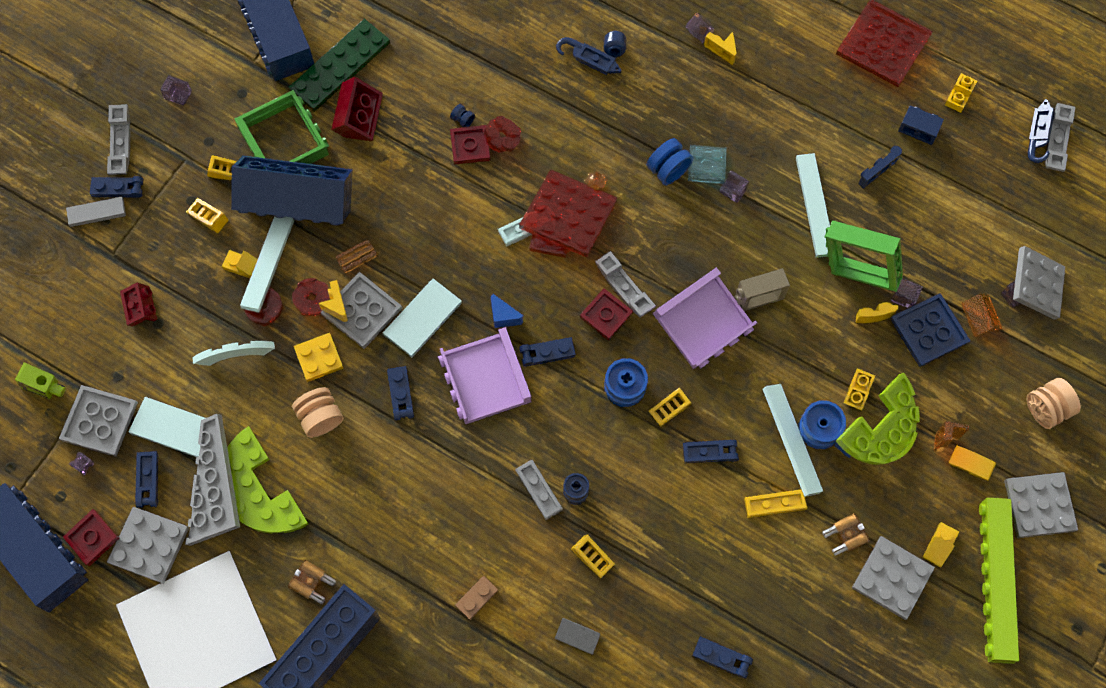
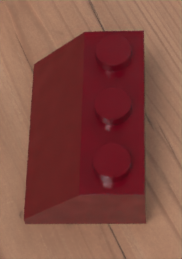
M357 77L342 82L331 130L345 138L373 141L383 93Z

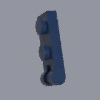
M893 146L890 153L884 159L879 158L873 164L874 167L871 169L867 168L861 173V179L858 184L863 189L898 161L902 149L899 146Z
M134 176L133 178L92 177L90 195L91 197L140 198L142 197L141 186L143 185L144 178Z
M572 337L533 345L526 344L519 347L520 354L523 355L522 364L525 367L575 357ZM535 352L536 357H531L530 353Z
M406 366L387 369L394 420H401L403 417L414 418ZM406 406L407 409L399 410V407Z
M737 440L686 442L682 444L684 464L720 461L735 462L739 460V454L736 453V447H738ZM723 448H728L729 453H723Z
M157 451L137 452L136 508H143L145 505H150V507L158 506L159 453ZM144 492H150V496L144 498Z
M701 636L692 655L694 658L744 679L747 678L748 667L752 665L754 660L747 655L740 654ZM735 660L741 662L739 668L734 667Z

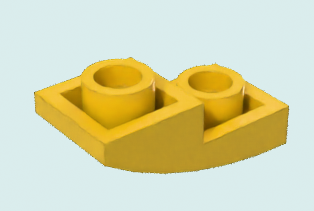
M961 73L945 106L961 113L977 80Z
M885 302L879 304L876 310L872 308L859 309L856 315V323H873L894 316L898 310V305Z
M857 368L844 404L862 411L875 375Z
M956 445L949 464L965 470L973 476L989 481L996 462Z

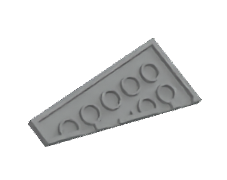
M215 414L201 420L198 440L200 452L199 456L196 457L198 468L197 475H194L190 504L192 516L188 520L190 532L189 538H186L185 545L191 546L240 527L223 419L220 414Z

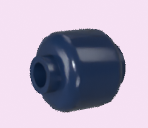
M620 31L608 32L604 37V52L614 58L622 56L627 49V39L624 33Z

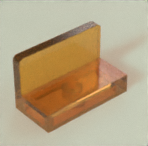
M980 293L962 302L963 310L974 337L989 331L998 332L1002 330L989 295Z
M945 421L935 433L934 451L942 452L952 439L959 440L969 430V425Z

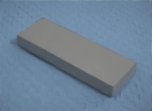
M122 197L66 208L70 227L126 216L124 199Z
M533 460L515 469L545 520L563 511V508Z

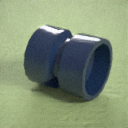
M579 473L567 476L563 484L565 500L573 505L585 502L589 494L588 479Z

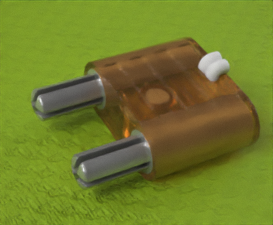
M854 513L833 523V527L822 532L825 538L836 533L842 545L832 549V552H835V556L844 551L850 552L869 542V537L864 530L863 524L860 523Z
M304 560L295 572L288 588L308 600L312 598L323 604L325 598L315 591L322 581L333 587L336 584V580L326 575V571Z

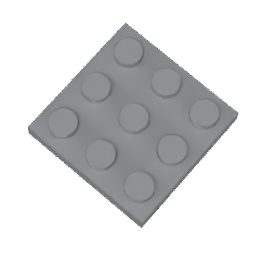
M1026 246L1020 247L1013 300L1052 319L1060 318L1065 266Z
M359 272L341 290L348 321L343 322L324 311H321V314L360 347L365 349L399 313L402 306Z
M81 385L59 440L116 457L138 402Z
M1064 472L1004 480L1008 499H1011L1012 518L1017 538L1076 532L1078 530Z
M133 507L119 535L120 539L117 540L107 563L164 584L189 527Z
M880 536L852 589L906 620L935 567Z

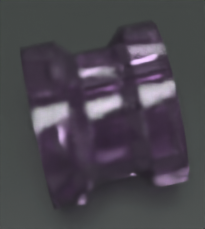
M78 452L76 459L71 461L69 465L85 476L87 469L93 466L94 462L81 452Z

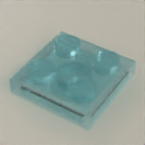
M690 145L689 153L694 157V160L688 168V181L724 184L727 148Z

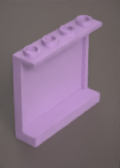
M717 267L653 313L693 369L697 366L701 369L708 364L709 357L712 355L715 358L724 352V346L728 344L731 347L739 341L737 337L742 333L744 336L748 335L754 330L752 326L757 323L756 321L752 323L741 306L738 305L735 298L718 277L721 273Z
M506 327L499 329V334L445 352L443 348L440 349L441 356H438L441 367L445 366L447 373H444L446 382L452 385L453 390L450 393L453 402H458L459 408H456L459 419H464L465 424L531 402V395Z

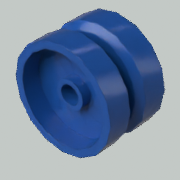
M675 138L666 141L657 148L646 164L653 174H658V180L666 186L680 178L694 160V157L688 150H682V144Z
M633 359L614 361L608 367L605 374L604 391L607 398L613 404L621 407H630L638 404L645 395L648 374L645 368Z
M830 401L812 403L805 410L799 422V431L803 441L815 449L832 447L843 434L846 427V417L842 409Z

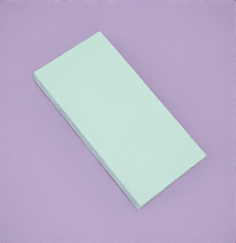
M432 279L387 327L383 335L412 358L461 305L462 301L435 279Z
M145 397L129 429V433L198 457L200 452V445L198 444L201 420L205 418Z

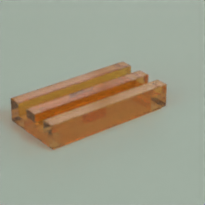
M369 239L335 257L344 273H347L378 255ZM371 251L370 254H368V255L362 257L361 259H359V260H357V261H355V262H353V263H351V264H349L348 266L345 267V264H347V263H349V262H351V261H353V260H356V259L360 258V256H362V255H364V254H366V253H368V252Z

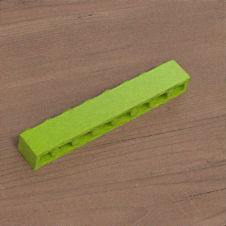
M986 498L979 505V514L982 515L980 534L983 535L981 554L984 555L981 571L985 575L982 592L986 599V603L983 605V613L986 615L987 622L984 625V634L987 636L985 655L988 657V662L1013 664L1019 661L1011 499Z

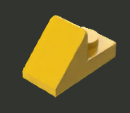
M709 32L705 37L704 46L733 65L737 54L733 32L725 41L720 36Z
M229 250L222 268L251 278L258 259L246 251L239 254Z
M337 280L331 281V289H328L330 300L320 302V308L333 317L347 322L348 319Z
M940 522L922 558L941 568L955 546L953 544L959 531Z

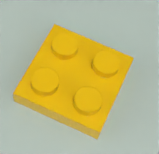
M330 333L294 346L307 382L344 369Z

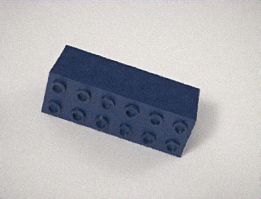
M237 0L249 30L253 35L255 44L259 49L268 75H273L275 81L305 71L314 64L309 44L289 0Z
M242 156L232 166L231 210H237L239 213L252 212L259 216L274 215L276 218L291 217L298 221L307 219L314 223L330 222L331 225L343 224L351 212L353 169Z
M4 483L0 486V561L35 606L49 613L89 581L85 576L87 571L81 564H77L73 560L75 556L69 549H65L62 545L63 541L59 536L52 533L50 530L51 526L38 516L40 514L39 511L27 502V496L14 485L10 487Z
M343 584L259 684L263 688H323L381 619L374 608Z

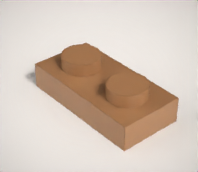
M483 576L455 606L471 620L498 592V589Z

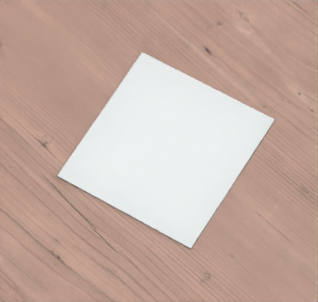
M230 551L165 581L164 584H158L116 604L149 688H221L277 660Z

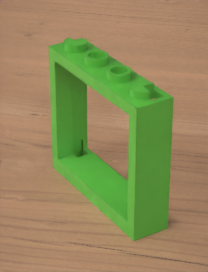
M294 90L235 118L237 127L254 157L265 158L248 128L292 106L296 108L318 147L290 160V162L311 164L329 155L327 150L329 145L326 138H321L319 134L321 133L317 123H312L311 119L313 117L310 111L304 109L303 105L305 104L300 96L297 97Z
M832 220L830 227L826 228L824 236L826 238L827 257H829L831 273L897 292L903 278L900 238ZM841 243L885 254L887 269L843 257Z

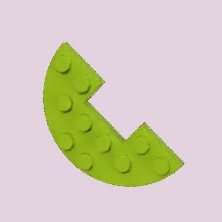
M904 373L899 374L879 395V398L890 412L873 430L861 416L836 440L845 452L864 463L881 465L900 459L911 449L918 434L916 426L920 421L919 406L915 405L913 398L915 392L907 376Z
M248 426L227 447L239 521L256 531L269 534L288 533L309 525L288 490L272 500L269 499L253 472L255 468L267 462L269 458Z

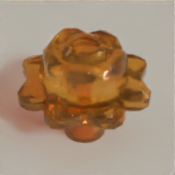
M595 171L588 174L585 182L588 183V188L599 190V188L604 189L608 180L605 178V174Z

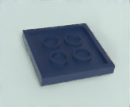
M941 293L890 318L919 367L970 342L969 337Z

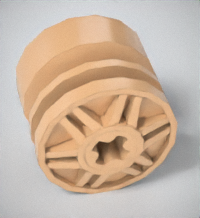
M1056 378L1046 383L1044 387L1033 390L1027 395L1026 399L1031 414L1046 429H1051L1063 422V419L1067 420L1075 416L1081 409L1077 393L1062 378Z
M322 387L311 390L299 397L292 405L294 412L297 413L298 420H302L301 426L307 437L313 438L326 434L340 425L344 419L338 406L334 405L335 400L331 396L329 388Z

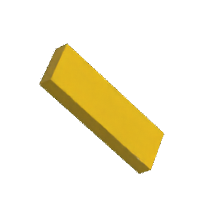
M802 489L744 498L748 518L807 509Z

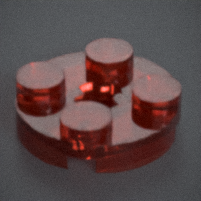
M497 116V118L492 119L484 130L488 146L501 153L513 151L521 139V129L504 116ZM500 132L504 133L506 137H500Z
M307 278L299 282L292 294V300L296 309L304 316L321 314L322 310L319 303L330 300L327 284L318 281L316 278ZM310 293L317 295L315 300H307Z
M269 288L263 302V304L268 303L266 309H262L260 312L244 309L250 321L267 326L280 316L283 304L279 294L274 289Z

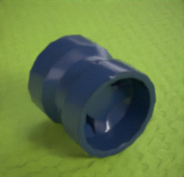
M458 104L452 110L450 118L455 122L458 121L461 127H469L475 119V114L467 111L466 107L462 104Z

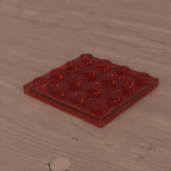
M869 0L839 46L836 55L899 87L933 31L874 0Z
M550 169L521 220L519 229L587 257L615 206L617 197Z

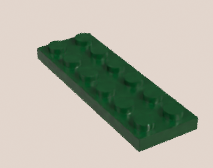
M364 18L289 86V90H294L297 97L300 96L303 102L315 112L341 88L342 82L354 77L388 46L390 39Z

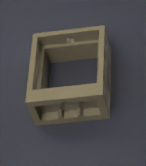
M784 269L775 270L739 282L734 298L743 311L785 298L790 284Z

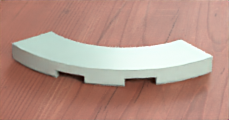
M250 341L251 344L238 345V342L222 345V349L214 351L208 349L193 357V364L210 366L232 357L245 355L264 356L275 349L274 342Z

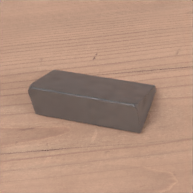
M562 618L555 639L593 655L600 633Z

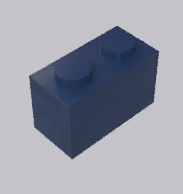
M910 105L898 132L932 145L944 119L936 114H930L919 107Z

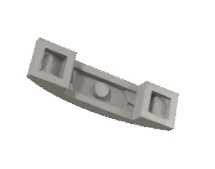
M1056 104L1050 141L1046 148V152H1050L1049 157L1045 160L1046 168L1065 171L1070 126L1073 123L1075 107Z
M127 104L109 105L108 122L111 126L107 174H127L130 159L129 108Z
M611 251L595 261L610 286L635 314L642 317L656 307L645 292L642 293L622 269V264Z

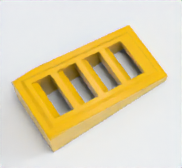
M212 155L207 176L232 180V173H229L230 168L237 161ZM223 166L227 167L226 172L222 171Z
M199 198L186 211L187 214L216 233H219L228 222V218L223 212Z
M678 388L649 410V412L661 427L692 405V403L683 391ZM677 396L683 401L682 405L676 400ZM671 400L678 407L676 410L670 405L669 402ZM666 405L672 413L668 415L663 406ZM659 409L665 416L663 420L656 412Z
M584 535L571 548L599 578H602L615 565L589 535ZM587 543L589 546L582 552L580 549ZM593 549L594 552L587 557L586 554ZM599 555L600 558L593 564L591 561ZM605 561L606 564L599 570L597 567Z

